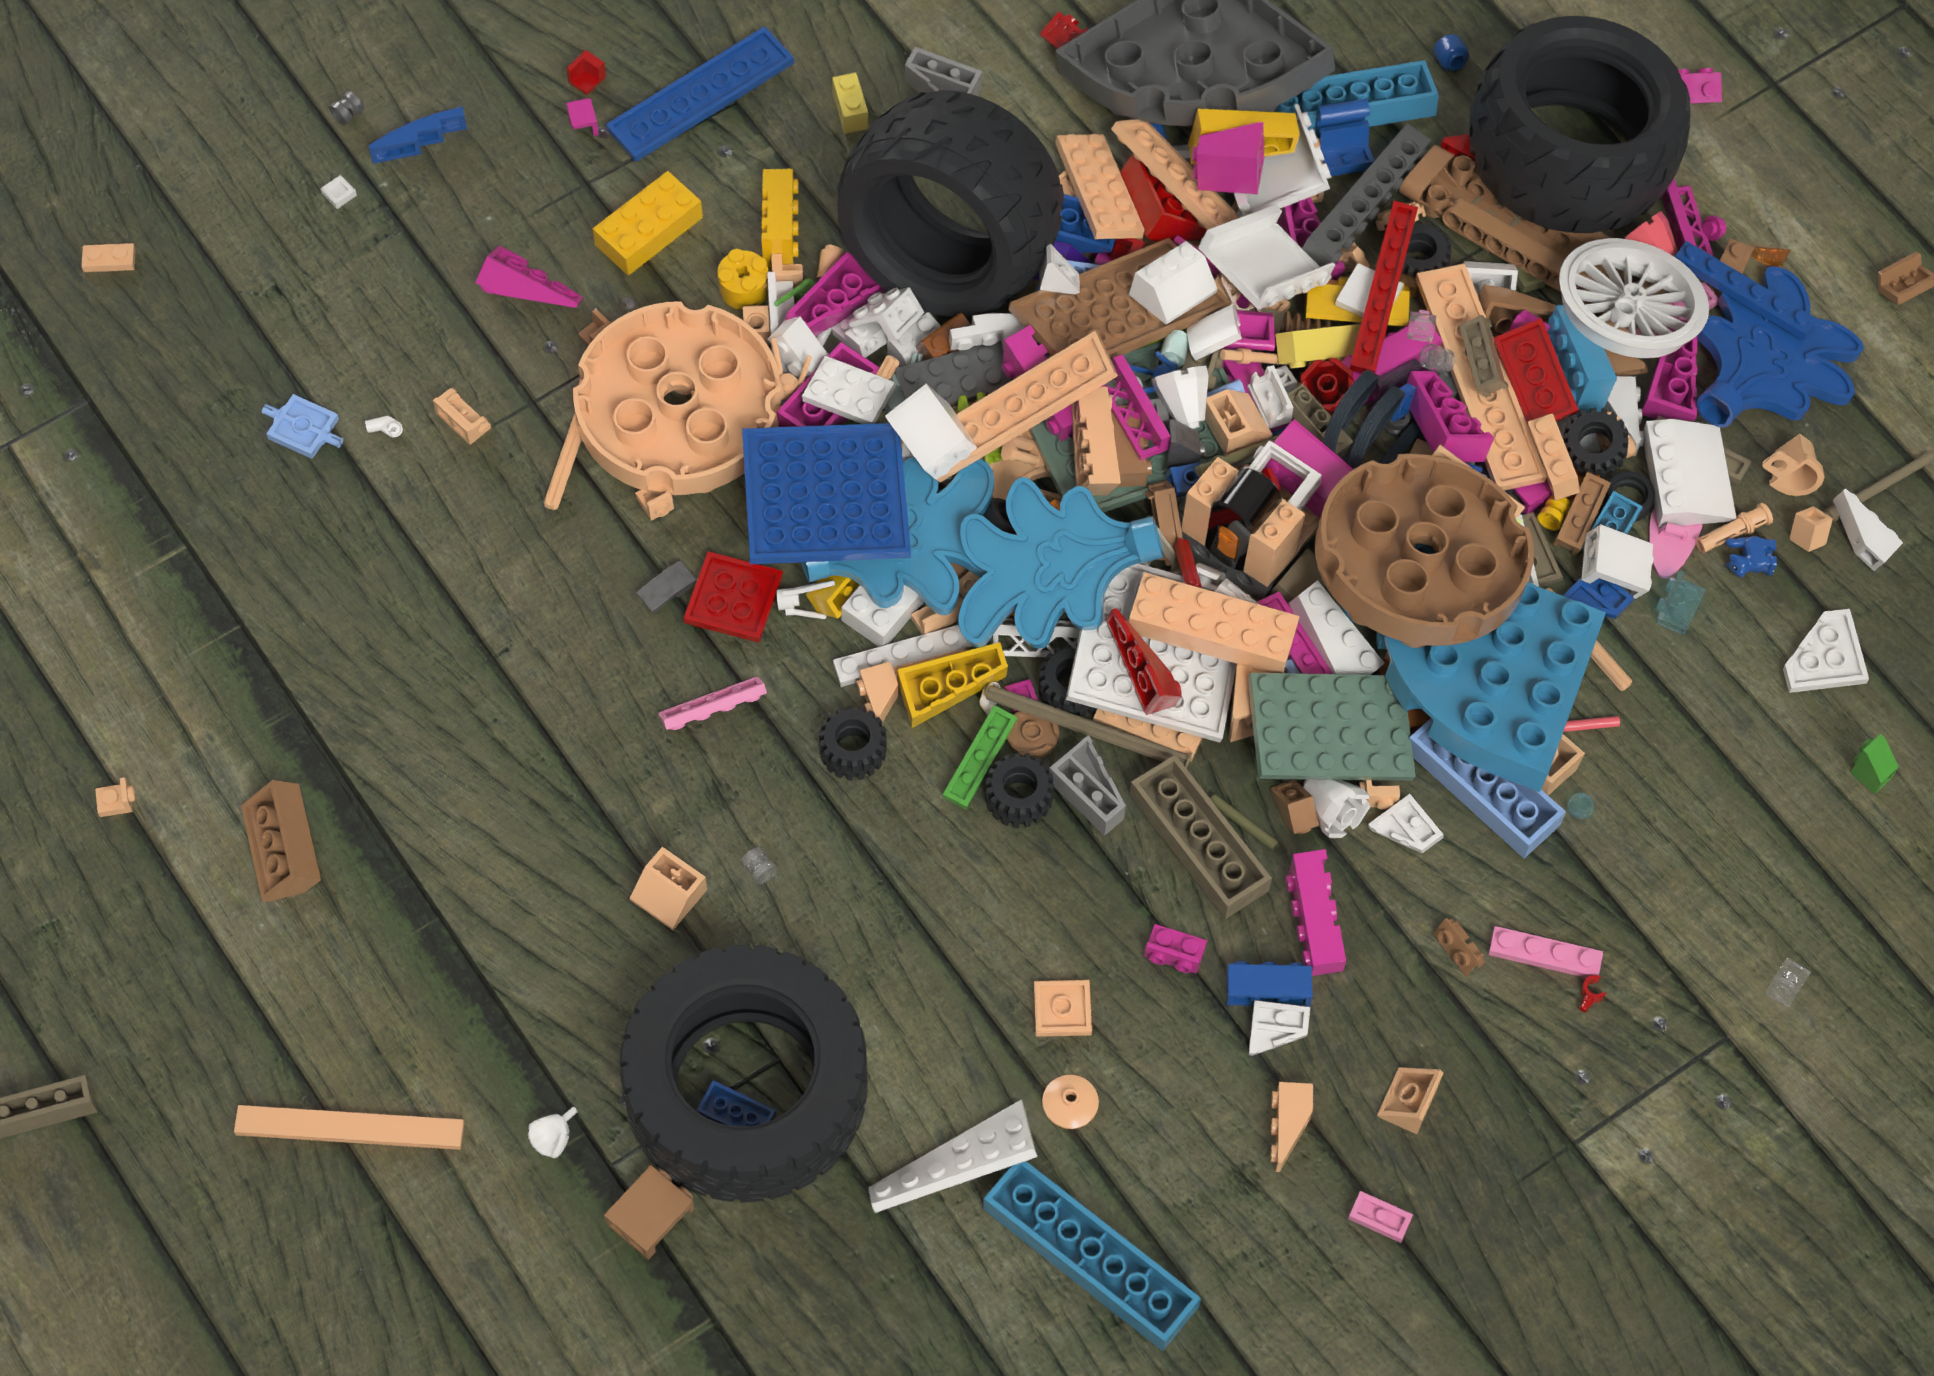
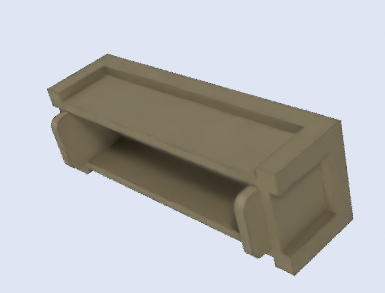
M1480 315L1459 325L1477 391L1487 398L1491 396L1490 393L1502 388H1508L1509 385L1504 380L1492 337L1491 322L1483 315Z

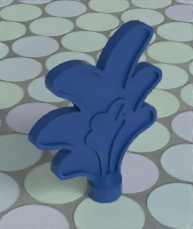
M1768 267L1761 278L1762 286L1810 314L1809 296L1799 278L1784 268ZM1722 292L1718 303L1726 319L1718 316H1708L1704 328L1697 335V339L1714 357L1718 369L1716 381L1697 399V409L1704 420L1716 427H1727L1742 411L1753 408L1770 410L1790 420H1801L1810 406L1809 396L1836 405H1847L1855 393L1851 379L1839 366L1828 360L1850 363L1859 358L1864 346L1862 341L1852 331L1833 321L1817 319L1810 332L1802 340Z

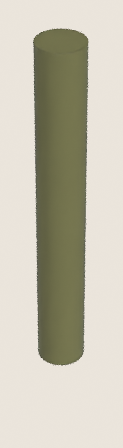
M1214 794L1210 798L1219 811L1272 851L1278 846L1279 842L1218 795Z

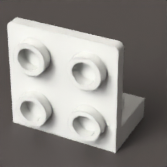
M910 287L900 290L893 288L885 294L878 292L867 299L868 303L853 313L854 317L848 324L850 327L878 321L887 338L892 342L898 340L925 312Z

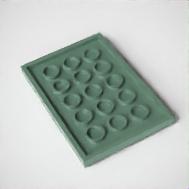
M1250 673L1248 675L1258 779L1412 781L1416 777L1412 742L1409 740L1411 734L1408 711L1406 712L1395 697L1385 675Z

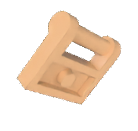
M1029 430L1002 445L1001 457L1006 461L1017 460L1028 463L1036 469H1042L1045 466ZM1017 448H1020V449H1023V450H1027V451H1029L1030 453L1017 450Z

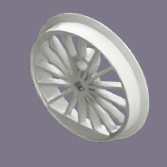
M1619 238L1591 241L1573 250L1563 262L1560 270V289L1563 306L1568 318L1586 338L1611 352L1635 358H1655L1668 355L1695 338L1707 322L1709 303L1699 279L1680 260L1655 246L1635 240ZM1595 265H1603L1610 279L1600 272ZM1615 268L1624 271L1625 285ZM1582 271H1585V272H1586L1589 276H1591L1595 281L1590 280V279H1588V278H1586V277L1580 275L1579 273H1581ZM1632 275L1641 278L1639 284L1632 283ZM1645 280L1654 284L1646 290L1642 287ZM1576 285L1581 286L1589 291L1576 289ZM1661 289L1670 292L1666 294L1653 295ZM1582 301H1588V302H1594V303H1593V304H1586V305H1585ZM1682 301L1685 307L1669 305L1664 303ZM1598 312H1606L1600 317H1596L1593 314ZM1672 316L1687 318L1688 323L1680 321ZM1611 319V321L1615 324V327H1612L1606 324L1605 322ZM1635 322L1639 327L1640 331L1642 332L1643 336L1636 335ZM1664 325H1666V326H1668V327H1670V328H1673V329H1675V330H1677V331H1675V332L1672 333V332H1671L1668 328H1666ZM1628 327V333L1621 331L1618 328ZM1650 327L1660 336H1654Z

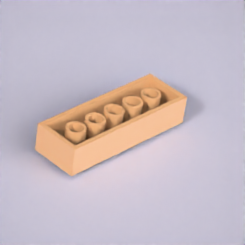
M1144 572L1129 617V623L1142 637L1264 672L1284 673L1300 616Z

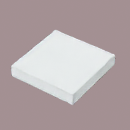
M1358 263L1336 299L1335 306L1363 318L1375 270ZM1398 283L1394 303L1401 293L1404 283Z

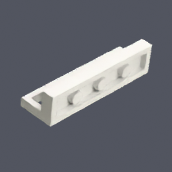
M767 272L770 336L785 321L787 313L794 307V296L779 306L774 305L782 296L793 290V281L776 282L775 272ZM781 358L783 373H790L788 366Z
M1005 619L993 634V644L998 643V635H1010L1016 643L1010 649H1002L1004 656L1046 657L1049 653L1054 655L1055 649L1050 644L1046 646L1049 650H1042L1043 648L1029 650L1023 644L1024 639L1021 638L1019 640L1016 637L1021 635L1016 628L1015 619ZM1058 620L1050 642L1056 637H1063L1071 645V648L1076 649L1075 644L1078 643L1080 629L1072 624L1071 621Z

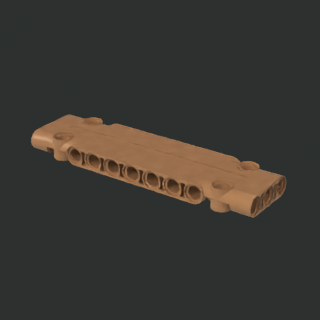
M1434 145L1407 175L1399 189L1400 194L1423 205L1425 213L1429 217H1442L1443 223L1451 230L1508 263L1522 268L1527 274L1544 281L1543 283L1562 293L1559 282L1560 270L1567 256L1583 244L1610 238L1601 232L1569 233L1548 229L1525 220L1504 205L1499 207L1496 204L1497 199L1488 190L1486 185L1482 183L1477 172L1474 170L1475 162L1467 156L1455 158V155L1438 145ZM1477 197L1482 198L1475 205L1471 204ZM1485 210L1494 212L1497 218H1495L1491 213L1485 212ZM1509 214L1514 217L1518 216L1521 222L1516 223L1513 227L1509 226L1515 220ZM1595 265L1600 272L1610 279L1603 265ZM1615 268L1625 285L1624 271ZM1585 271L1579 273L1580 275L1595 281ZM1632 275V283L1639 284L1641 278ZM1645 280L1642 287L1646 290L1654 284ZM1576 285V289L1589 291L1581 286ZM1661 289L1653 295L1664 294L1666 290ZM1582 301L1585 305L1588 304V303H1591V304L1594 303V302Z

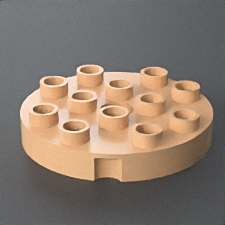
M679 301L653 304L629 312L609 324L594 338L578 364L580 381L578 386L573 388V401L581 438L591 456L604 470L621 482L640 490L657 494L670 492L671 495L708 493L715 488L723 486L744 474L742 429L772 428L779 425L777 411L782 406L781 387H778L775 382L774 375L779 374L770 348L763 338L745 321L717 307L707 305L700 310H691ZM671 391L681 395H692L688 402L681 405H672L664 401V396Z

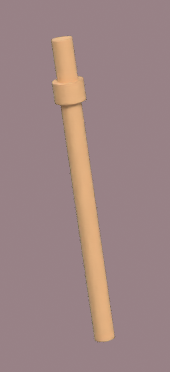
M1238 348L1237 350L1222 349L1220 351V359L1236 361L1238 364H1249L1250 362L1279 364L1278 354L1252 352L1250 349ZM1308 361L1305 362V366L1309 367Z

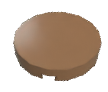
M1021 711L1013 714L1018 719L1007 738V744L1014 753H1020V757L1030 754L1032 755L1031 759L1043 758L1050 754L1057 746L1059 738L1058 725Z

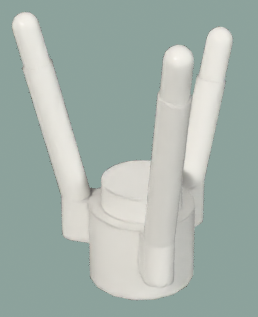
M828 581L796 588L777 589L778 609L785 610L786 616L799 615L826 619L827 616L825 614L795 609V606H800L799 594L834 586L835 582Z

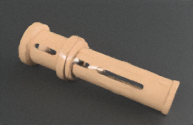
M1760 503L1755 509L1747 513H1739L1736 517L1737 519L1696 538L1697 548L1704 554L1726 543L1728 538L1734 539L1742 534L1749 535L1754 532V529L1764 524H1772L1773 516L1766 504Z

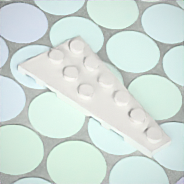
M1022 1099L868 1187L874 1212L888 1209L1037 1157Z

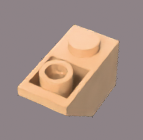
M891 662L861 669L860 680L856 681L859 695H865L867 701L864 704L865 712L868 713L871 710L875 713V718L879 717L882 723L898 697V682Z

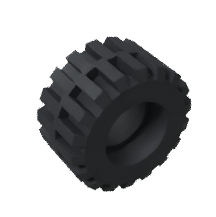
M1417 221L1413 226L1399 282L1404 283V286H1409L1410 290L1419 288L1416 282L1417 273L1449 267L1452 254V245L1448 241L1449 237L1446 233L1441 234V228H1433L1431 223L1424 225L1422 221ZM1420 252L1427 255L1429 259L1417 260L1409 256L1408 253Z
M1590 408L1589 413H1586L1584 409L1579 412V417L1574 415L1571 418V423H1567L1565 426L1563 441L1574 469L1579 470L1578 475L1584 477L1585 473L1589 472L1593 475H1600V478H1605L1607 472L1612 475L1616 472V467L1621 468L1624 459L1627 457L1629 438L1628 430L1624 428L1622 419L1617 420V414L1612 412L1609 415L1607 414V409L1604 408L1601 409V412H1596V408ZM1599 433L1609 439L1611 446L1602 453L1594 454L1584 450L1580 445V441L1588 434Z
M1066 645L1065 650H1061L1059 647L1054 650V655L1049 653L1046 656V662L1043 661L1041 664L1039 696H1042L1041 701L1044 704L1085 717L1086 712L1091 714L1095 711V708L1066 700L1068 688H1065L1058 682L1063 676L1071 675L1076 649H1072L1071 645Z
M847 706L846 711L840 708L836 710V715L832 713L828 715L827 722L823 721L821 731H819V748L823 765H827V770L830 773L836 771V777L842 778L844 775L847 776V780L853 781V777H858V780H862L865 774L869 776L875 774L874 768L879 770L882 766V761H885L887 736L885 726H882V720L879 717L875 718V713L871 710L866 713L865 708L860 706L858 710H853V706ZM848 736H859L868 742L864 748L857 751H848L838 745L843 738Z
M1014 753L1013 758H1010L1009 755L1004 756L1003 762L997 760L994 763V769L990 768L988 778H986L985 798L986 802H988L987 808L989 812H993V817L997 821L1002 818V824L1006 826L1009 823H1013V828H1019V824H1024L1025 828L1030 827L1032 821L1035 824L1039 823L1041 816H1047L1053 802V775L1049 774V767L1046 764L1041 766V759L1036 758L1033 760L1030 754L1020 757V753ZM1013 783H1025L1032 787L1035 792L1027 798L1019 799L1008 795L1004 789Z

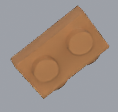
M1918 252L1878 272L1879 293L1897 305L1934 287V273L1922 266L1921 254Z

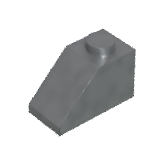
M1175 419L1169 420L1168 432L1171 437L1169 448L1165 451L1167 469L1200 462V458L1205 456L1204 442H1199V432Z

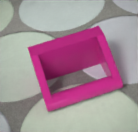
M1236 310L1241 325L1239 330L1245 338L1226 347L1274 351L1275 332L1273 314Z

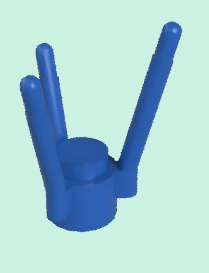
M1156 352L1155 355L1164 364L1156 367L1155 370L1129 365L1132 371L1151 375L1154 379L1157 376L1178 371V364L1171 362L1160 352ZM1154 387L1143 389L1145 393L1155 392Z

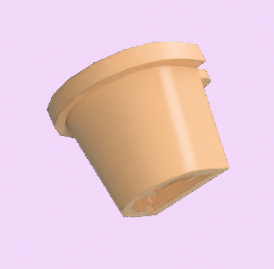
M1798 434L1781 446L1762 463L1763 468L1773 474L1772 479L1769 480V485L1786 495H1808L1816 491L1824 480L1823 466L1816 459L1813 444L1801 434Z

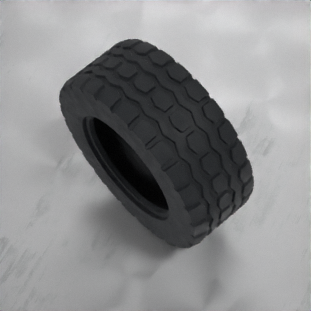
M749 945L727 946V950H721L719 947L699 953V957L696 959L692 956L673 967L672 972L667 971L651 986V991H646L634 1009L635 1014L630 1016L623 1035L625 1040L622 1042L620 1050V1079L625 1105L633 1133L638 1143L642 1145L643 1151L655 1166H660V1169H663L677 1184L683 1183L684 1188L702 1196L709 1194L712 1199L734 1202L735 1199H740V1202L763 1201V1198L769 1197L771 1200L791 1194V1190H800L817 1180V1175H824L839 1160L838 1156L843 1155L851 1145L855 1137L854 1132L859 1129L865 1111L864 1106L867 1101L868 1080L865 1037L863 1029L860 1027L858 1015L852 1003L847 1001L846 994L832 979L828 980L829 976L812 963L806 964L804 959L786 951L778 953V949L756 945L753 949ZM737 1022L764 1023L783 1030L801 1044L814 1067L811 1081L800 1100L780 1117L755 1126H728L707 1119L685 1101L676 1086L680 1066L694 1044L709 1032Z

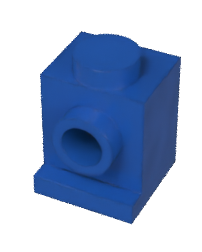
M1199 462L1179 467H1170L1165 473L1166 479L1175 489L1176 498L1186 496L1188 491L1199 480L1200 477L1195 473V468L1200 465ZM1186 474H1192L1193 481H1189L1186 478Z

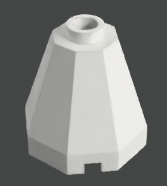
M1191 367L1184 371H1173L1152 379L1154 390L1168 410L1171 418L1192 429L1199 428V422L1205 420L1208 388L1207 367Z
M1306 779L1304 781L1303 788L1313 796L1319 826L1322 832L1329 838L1344 837L1347 833L1343 830L1349 825L1352 829L1356 828L1370 808V803L1366 800L1370 799L1369 794L1358 786L1343 780Z

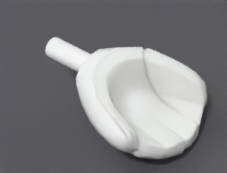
M572 1107L562 1117L559 1114H555L531 1122L529 1124L528 1137L533 1148L540 1154L552 1158H557L561 1155L569 1139V1127L566 1122L577 1113V1109Z

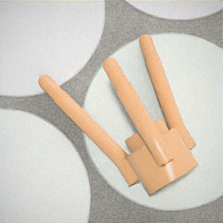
M772 337L774 358L779 374L774 375L775 382L778 387H781V399L788 400L804 383L812 357L810 355L806 357L799 380L793 374H784L777 340L775 337Z

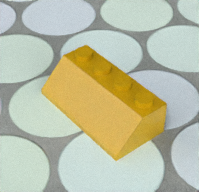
M1349 277L1329 280L1324 286L1319 285L1306 292L1304 304L1306 318L1362 323V317L1335 306L1336 299ZM1403 285L1401 293L1392 306L1388 325L1406 326L1408 324L1410 296L1408 286Z

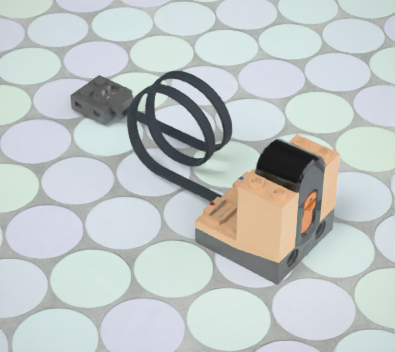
M1442 353L1428 371H1435L1453 391L1452 397L1461 401L1444 353ZM1369 369L1364 371L1347 390L1328 423L1323 444L1334 453L1341 429L1344 431L1378 383L1379 375H1376V373ZM1396 386L1391 387L1364 420L1352 448L1341 458L1353 469L1362 465L1365 452L1388 424L1405 397L1404 391ZM1415 419L1378 463L1390 464L1397 459L1398 454L1405 453L1422 432ZM1217 457L1187 493L1181 528L1183 540L1187 539L1189 541L1194 557L1209 567L1224 572L1226 578L1262 600L1271 595L1269 592L1302 553L1314 543L1320 519L1305 506L1302 510H1299L1288 503L1292 495L1281 485V490L1279 491L1273 481L1263 473L1250 468L1243 469L1245 466L1250 467L1249 464L1234 468Z

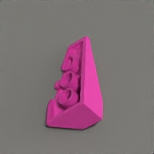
M500 245L487 256L475 282L481 286L480 288L490 294L496 293L503 296L574 308L584 298L561 282L549 281L546 272L541 269L529 268L527 266L529 261Z

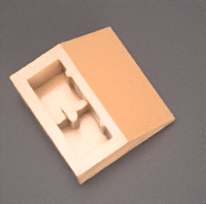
M1227 389L1207 397L1205 421L1225 455L1272 437L1270 429L1248 393Z
M662 847L645 866L630 896V901L671 930H674L707 891L706 877Z

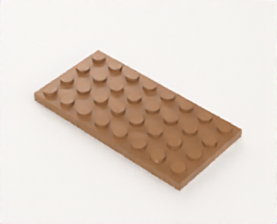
M1167 238L1079 274L1080 293L1076 295L1039 290L1010 302L1009 311L1024 327L1032 326L1035 331L1033 337L1040 344L1043 343L1051 356L1096 331L1112 360L1116 356L1127 354L1160 340L1173 330L1181 331L1198 320L1230 306L1231 302L1217 288V292L1166 325L1132 298L1129 292L1135 273L1177 247L1170 238Z

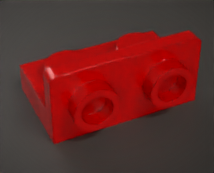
M1058 11L1040 35L1058 49L1088 31V29L1085 27L1082 31L1077 27L1079 22L1069 13L1064 16Z

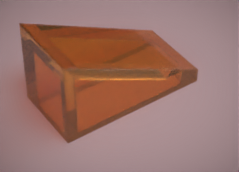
M1756 247L1751 258L1769 267L1782 268L1791 249Z

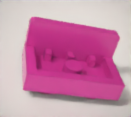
M1713 68L1698 69V73L1689 74V69L1678 70L1682 80L1688 87L1690 104L1722 102L1721 72H1713Z

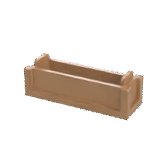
M1589 472L1585 474L1579 488L1580 493L1576 494L1560 532L1552 545L1556 547L1560 545L1572 551L1571 554L1575 556L1579 553L1585 541L1586 533L1589 532L1611 484L1610 482Z
M1168 480L1147 485L1149 492H1146L1145 496L1151 500L1155 523L1175 550L1174 544L1178 542L1177 539H1183L1175 489ZM1165 554L1164 558L1158 559L1163 560L1166 566L1171 565Z

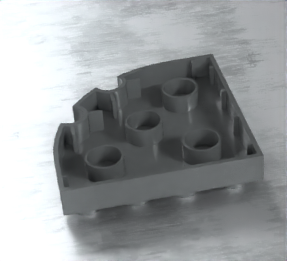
M1136 0L1055 50L1059 73L1087 96L1110 109L1114 115L1127 116L1163 125L1193 126L1198 109L1274 112L1278 105L1293 98L1302 91L1312 88L1315 83L1335 71L1333 48L1269 0Z

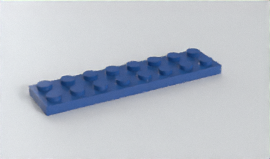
M764 26L606 124V129L636 163L793 65L794 57Z

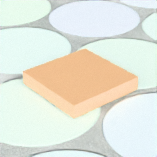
M1089 980L1034 981L1036 1037L1092 1035Z

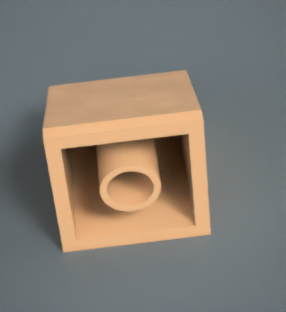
M1240 664L1236 665L1229 727L1230 742L1254 736L1248 675L1250 673L1268 672Z

